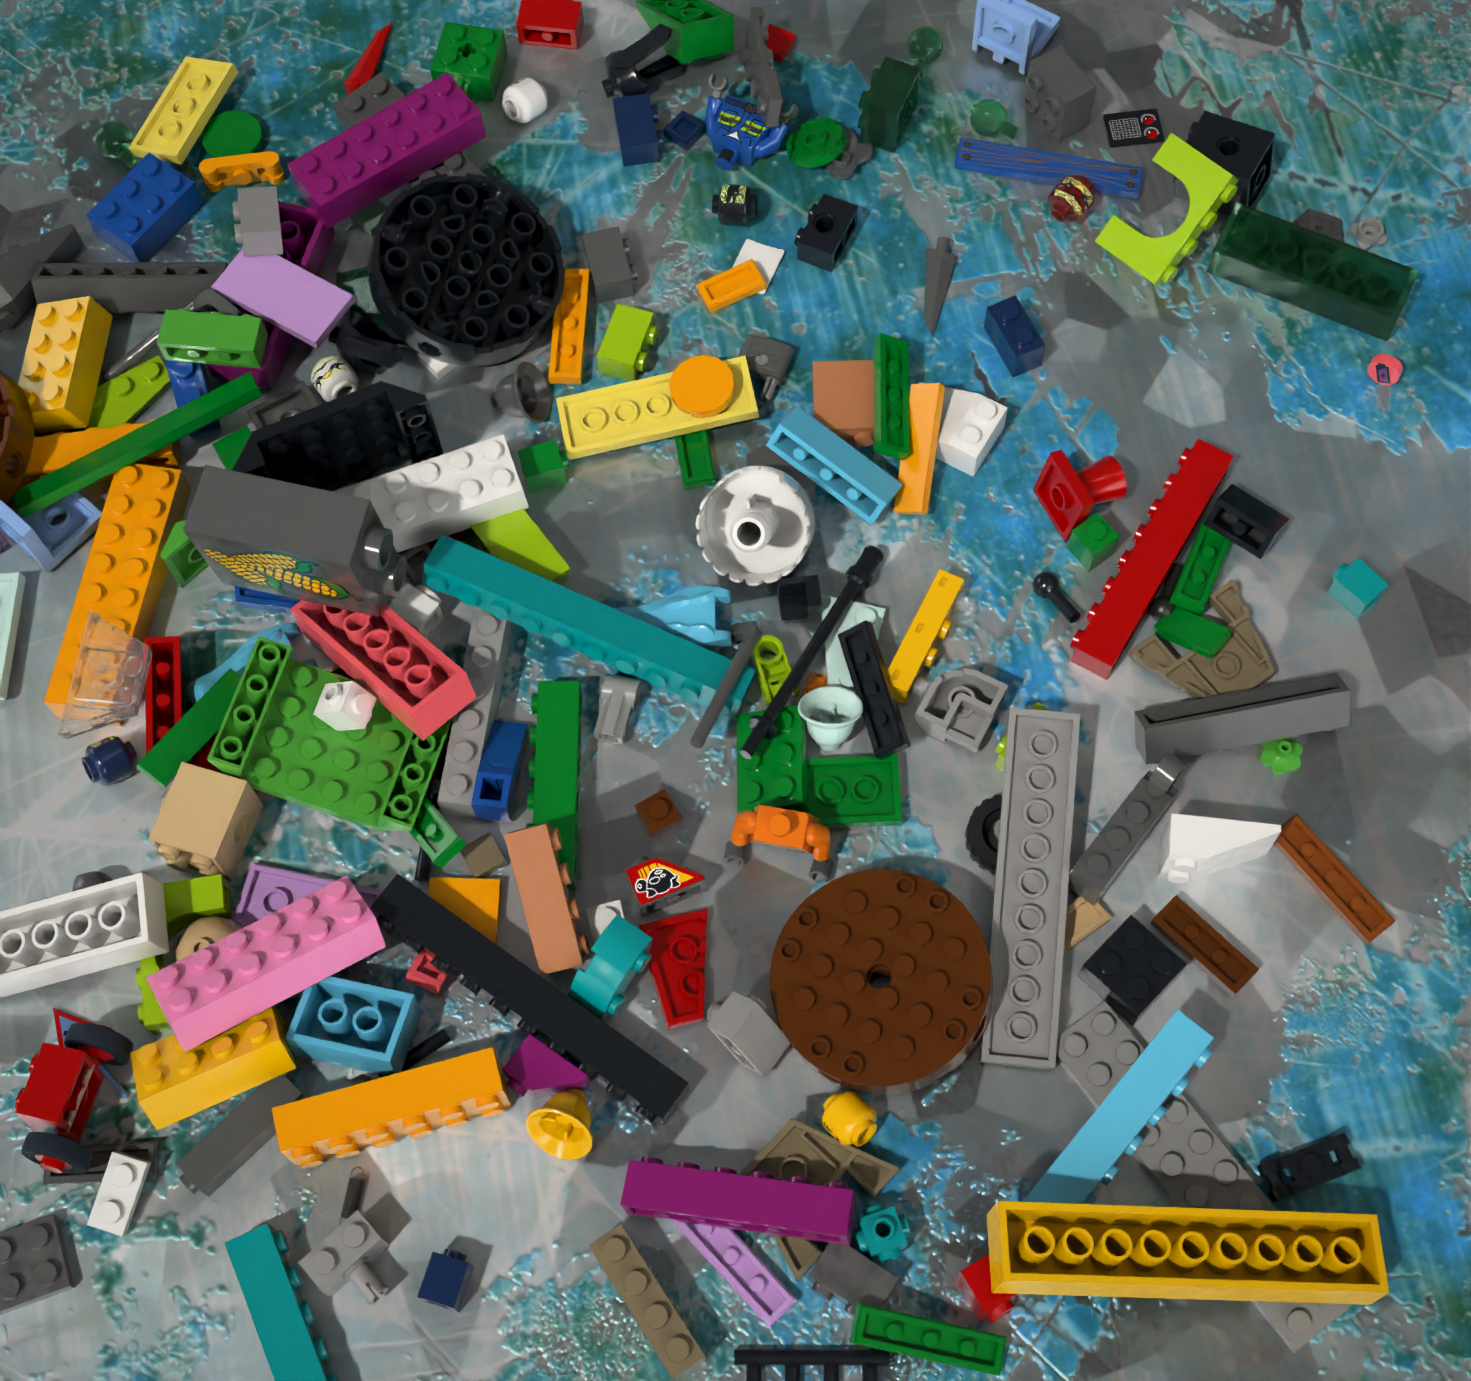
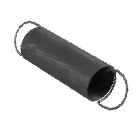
M349 1178L341 1219L349 1218L357 1210L364 1182L363 1178Z

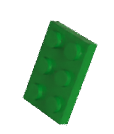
M798 705L783 708L774 723L777 727V736L774 739L764 738L752 759L744 758L739 752L753 731L749 726V719L753 715L762 716L765 711L736 715L738 814L741 811H753L757 805L787 810L808 807L806 721L798 713Z
M891 755L883 760L877 759L875 756L807 759L808 807L795 809V811L815 816L820 819L819 824L825 825L828 829L902 825L898 755Z

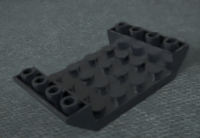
M380 381L252 431L232 471L334 491L340 485L355 479H364L375 471L385 467H394L405 459H409L411 465L444 453L426 396Z

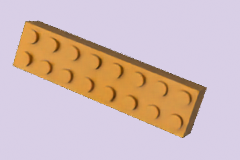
M132 463L114 472L44 699V703L57 718L119 727L123 725L145 650L144 637L149 636L168 571L160 554L174 524L183 520L192 489L180 469Z

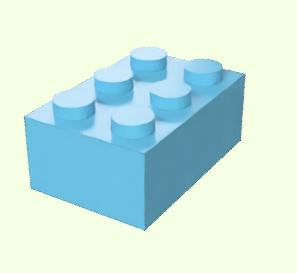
M329 976L303 991L285 1039L295 1056L389 1076L401 1072L422 1011L414 994Z

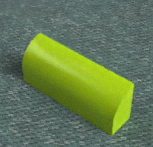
M524 509L471 525V528L466 529L485 553L561 586L569 578L570 567Z

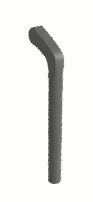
M210 289L204 290L194 301L183 308L193 312H201L208 307H214L218 312L225 315L242 316L239 308L219 293ZM161 327L102 372L103 377L109 381L121 375L157 347Z
M735 623L727 630L732 634V642L742 641L690 740V744L695 748L701 749L755 645L762 635V632L753 624Z

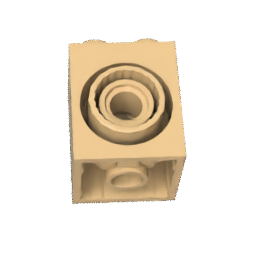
M182 762L171 788L163 798L158 818L148 839L157 849L156 853L165 858L167 866L182 872H186L187 868L199 871L198 874L202 877L222 874L226 880L232 881L263 808V803L248 781Z

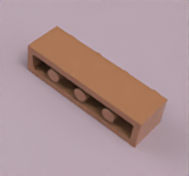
M549 821L504 834L540 975L583 965L586 961L585 955L590 954V948L585 932L579 934L576 920L581 919L577 899H570L567 885L572 884L567 863L561 864L558 850L563 847L558 828L552 829Z

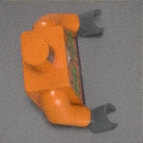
M757 805L753 811H741L736 816L730 841L726 843L724 863L727 864L729 858H737L740 860L739 866H743L747 850L746 844L747 842L813 854L814 860L809 872V878L814 880L816 873H819L826 878L825 882H829L834 862L830 859V832L825 825L819 824L820 819L811 814Z

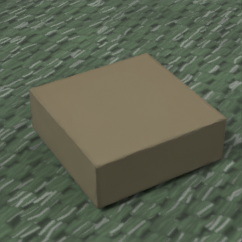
M490 832L466 844L460 850L474 878L482 879L507 865L505 857Z

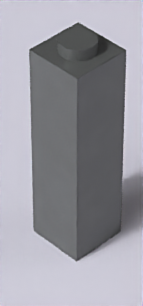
M284 1074L262 1083L176 1163L184 1173L179 1179L193 1194L200 1190L210 1197L276 1134L272 1108L302 1100L306 1097Z

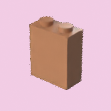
M874 360L812 361L813 417L850 445L867 447L874 444Z

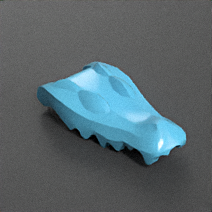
M712 586L689 587L645 604L615 608L704 648L732 645L731 632L716 630L715 603L727 604L731 601V591L724 588Z
M285 623L264 629L252 636L221 665L190 682L187 687V693L193 706L230 668L242 677L258 636L292 647L289 640L294 639L299 634L295 623ZM292 647L291 659L300 661ZM314 659L300 661L319 668Z

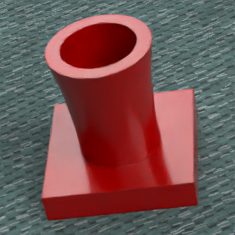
M1061 449L1050 453L1033 487V491L1064 542H1067L1070 539L1072 530L1086 521L1094 505L1123 499L1127 492V482L1121 465L1112 456H1104L1095 463L1075 471Z

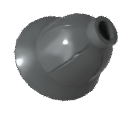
M524 361L518 365L514 373L506 376L498 383L495 392L491 395V403L496 410H501L508 416L527 418L531 422L541 423L550 414L552 398L549 385L542 372L534 364Z

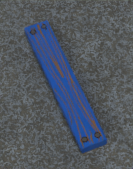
M964 137L960 138L954 167L955 169L1060 186L1063 181L1067 183L1069 177H1071V185H1074L1078 180L1080 184L1082 183L1091 192L1138 199L1144 170L1143 167Z

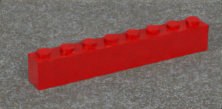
M1197 439L1192 449L1187 447L1184 449L1177 463L1181 467L1177 475L1171 472L1162 490L1166 492L1163 499L1156 498L1147 514V516L1151 517L1147 526L1142 523L1140 524L1132 539V542L1136 543L1131 552L1125 550L1117 564V568L1121 569L1116 578L1110 576L1101 592L1105 597L1101 604L1094 602L1086 617V621L1090 623L1085 631L1079 629L1070 644V647L1074 649L1071 662L1108 680L1148 611L1150 603L1166 580L1172 564L1177 561L1228 473L1233 455L1200 439Z

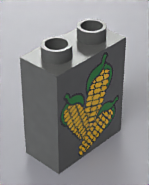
M205 465L183 531L222 583L379 617L385 595L397 597L400 594L406 577L407 561L405 556L398 555L393 546V532L391 529L384 528L370 499Z

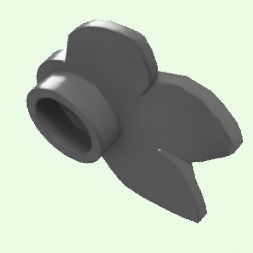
M844 129L847 136V144L844 151L835 160L826 164L827 170L836 179L851 177L857 165L868 161L873 153L872 144H858L855 133Z

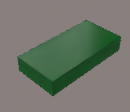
M707 430L674 436L684 490L715 486L716 478Z
M1177 606L1173 613L1162 617L1153 626L1156 636L1210 659L1231 638L1230 628Z

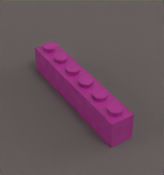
M642 1157L641 1161L629 1160L620 1204L629 1215L850 1245L857 1199L854 1191L849 1190V1186L846 1184L826 1182V1186L812 1185L810 1180L802 1177H789L788 1181L775 1180L773 1175L765 1172H751V1176L738 1175L736 1170L727 1167H715L714 1171L701 1170L699 1165L690 1162H678L677 1166L664 1165L662 1160L653 1157Z

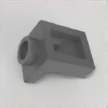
M1309 208L1289 226L1291 248L1294 251H1300L1308 243L1333 251L1342 245L1340 218Z

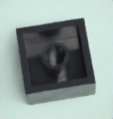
M1130 915L1083 964L1078 978L1133 1026L1177 980L1187 963L1135 917Z

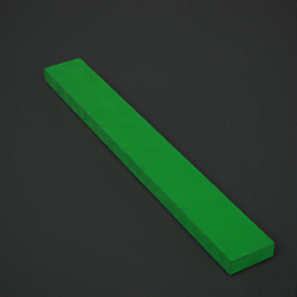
M248 372L24 486L13 493L17 510L23 518H26L255 401L263 395L251 372Z

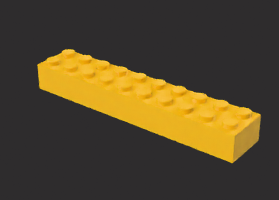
M997 1201L986 1215L991 1293L1371 1305L1389 1293L1376 1214Z

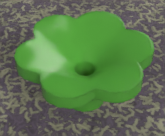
M1287 737L1261 744L1263 752L1260 755V762L1262 765L1270 767L1274 774L1284 775L1287 771H1296L1301 766L1300 756L1303 753V748L1298 742L1292 741L1291 738Z

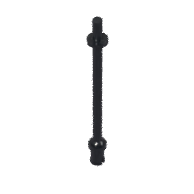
M871 545L866 546L856 564L848 568L845 574L848 581L766 711L762 716L753 715L749 719V726L753 731L739 752L744 758L752 759L764 738L774 739L777 736V727L774 725L776 719L858 590L866 589L871 584L872 574L884 558L883 553L878 548Z

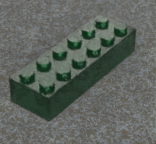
M1236 202L1213 249L1206 272L1388 341L1419 270Z

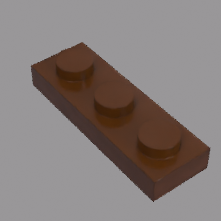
M1177 895L1172 898L1150 923L1232 998L1259 970L1258 967Z

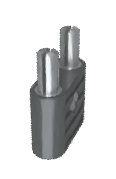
M748 334L738 357L746 356L751 379L765 383L760 398L764 401L766 397V402L771 400L776 386H780L794 354V349L781 342Z

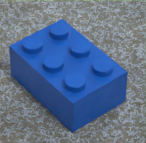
M148 153L86 214V217L97 238L133 262H148L204 203L194 181L153 154Z

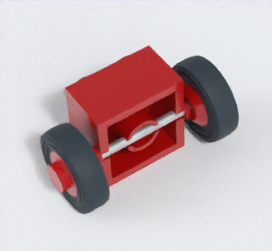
M74 1023L66 1034L64 1042L66 1047L43 1042L39 1053H36L31 1060L29 1079L25 1088L19 1091L15 1102V1113L32 1130L25 1138L21 1154L39 1164L41 1168L54 1173L83 1174L87 1171L93 1153L79 1142L104 1079L103 1073L97 1066L100 1063L116 1066L127 1064L134 1046L130 1039L107 1026Z

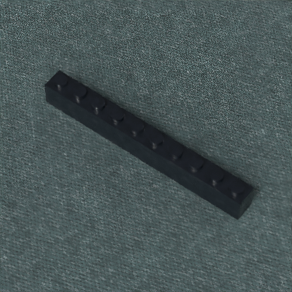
M398 873L370 907L376 917L379 928L390 935L395 931L405 939L402 943L415 954L420 955L422 951L426 952L433 958L430 963L438 971L446 976L452 972L461 979L459 985L471 995L476 997L481 993L490 1000L488 1006L500 1016L505 1018L507 1014H510L519 1021L517 1027L526 1035L530 1034L533 1037L539 1035L548 1042L547 1047L563 1058L568 1056L578 1064L576 1067L587 1074L590 1081L597 1077L608 1085L605 1091L617 1101L623 1103L627 1099L637 1106L635 1113L646 1122L653 1124L656 1120L661 1125H664L689 1091V1082Z

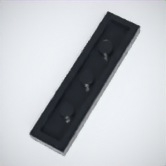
M865 620L838 634V638L855 693L863 703L862 716L875 757L883 760L911 745L873 625Z

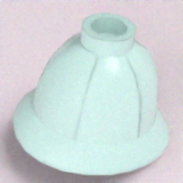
M824 686L811 690L798 702V713L806 721L809 734L823 750L833 751L838 749L840 744L851 734L855 721L863 713V703L859 696L851 690L839 686Z

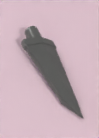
M939 237L936 249L928 248L925 255L924 320L932 337L957 260V256L948 252L950 239L947 237Z

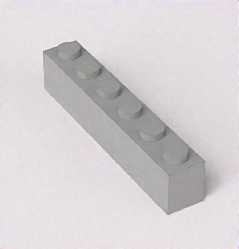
M474 610L463 670L467 673L477 698L453 717L437 800L444 816L477 819L471 805L474 786L493 721L497 718L512 636L510 621L496 618L487 611Z

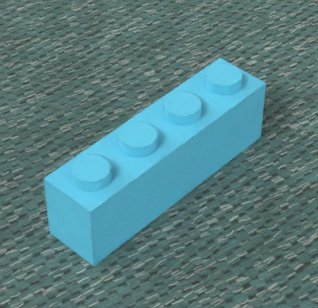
M798 405L779 423L766 444L768 448L871 525L888 507L903 485Z

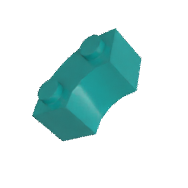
M617 914L590 949L595 952V955L586 971L581 968L577 971L567 996L602 1021L609 1014L615 1016L626 1001L624 993L636 972L641 973L652 958L649 950L653 938Z

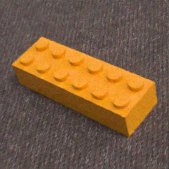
M490 1047L273 1107L272 1113L279 1150L294 1165H300L301 1168H311L322 1164L323 1158L337 1155V1158L351 1157L359 1153V1148L373 1145L374 1148L387 1147L396 1143L395 1138L409 1134L410 1138L423 1137L432 1133L431 1128L445 1124L447 1128L459 1127L468 1123V1118L481 1114L483 1118L498 1116L504 1113V1108L512 1106L505 1074L502 1070V1063L494 1048Z

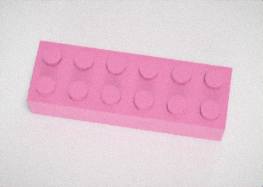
M346 875L146 977V980L183 1051L186 1052L385 948L386 945L376 917Z

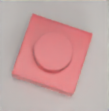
M422 951L420 955L415 957L406 974L405 981L438 995L448 976L432 966L430 962L433 958Z

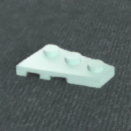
M821 594L822 621L837 600L836 597ZM851 601L824 644L828 686L843 687L855 693L838 634L867 620L872 623L878 641L886 608Z

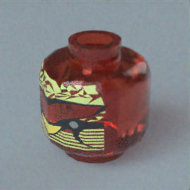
M1068 175L1062 178L1048 196L1051 215L1060 222L1074 223L1079 221L1094 204L1093 185L1081 175Z

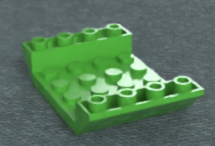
M258 636L207 761L229 776L248 781L255 790L375 831H412L453 717L423 741L376 700L372 710V717L365 729L336 731L313 713L325 684L354 680L291 659L292 647Z

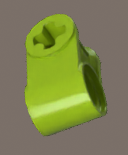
M763 635L753 649V666L756 670L763 700L766 705H769L789 675L792 667L789 665L782 642L775 636ZM764 651H772L777 656L772 660H765L760 657V654ZM798 686L792 694L794 697L800 695Z

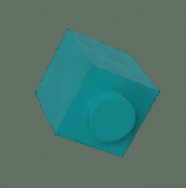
M1357 558L1350 565L1343 563L1332 574L1331 578L1334 581L1328 593L1358 620L1381 600L1389 584L1363 560Z

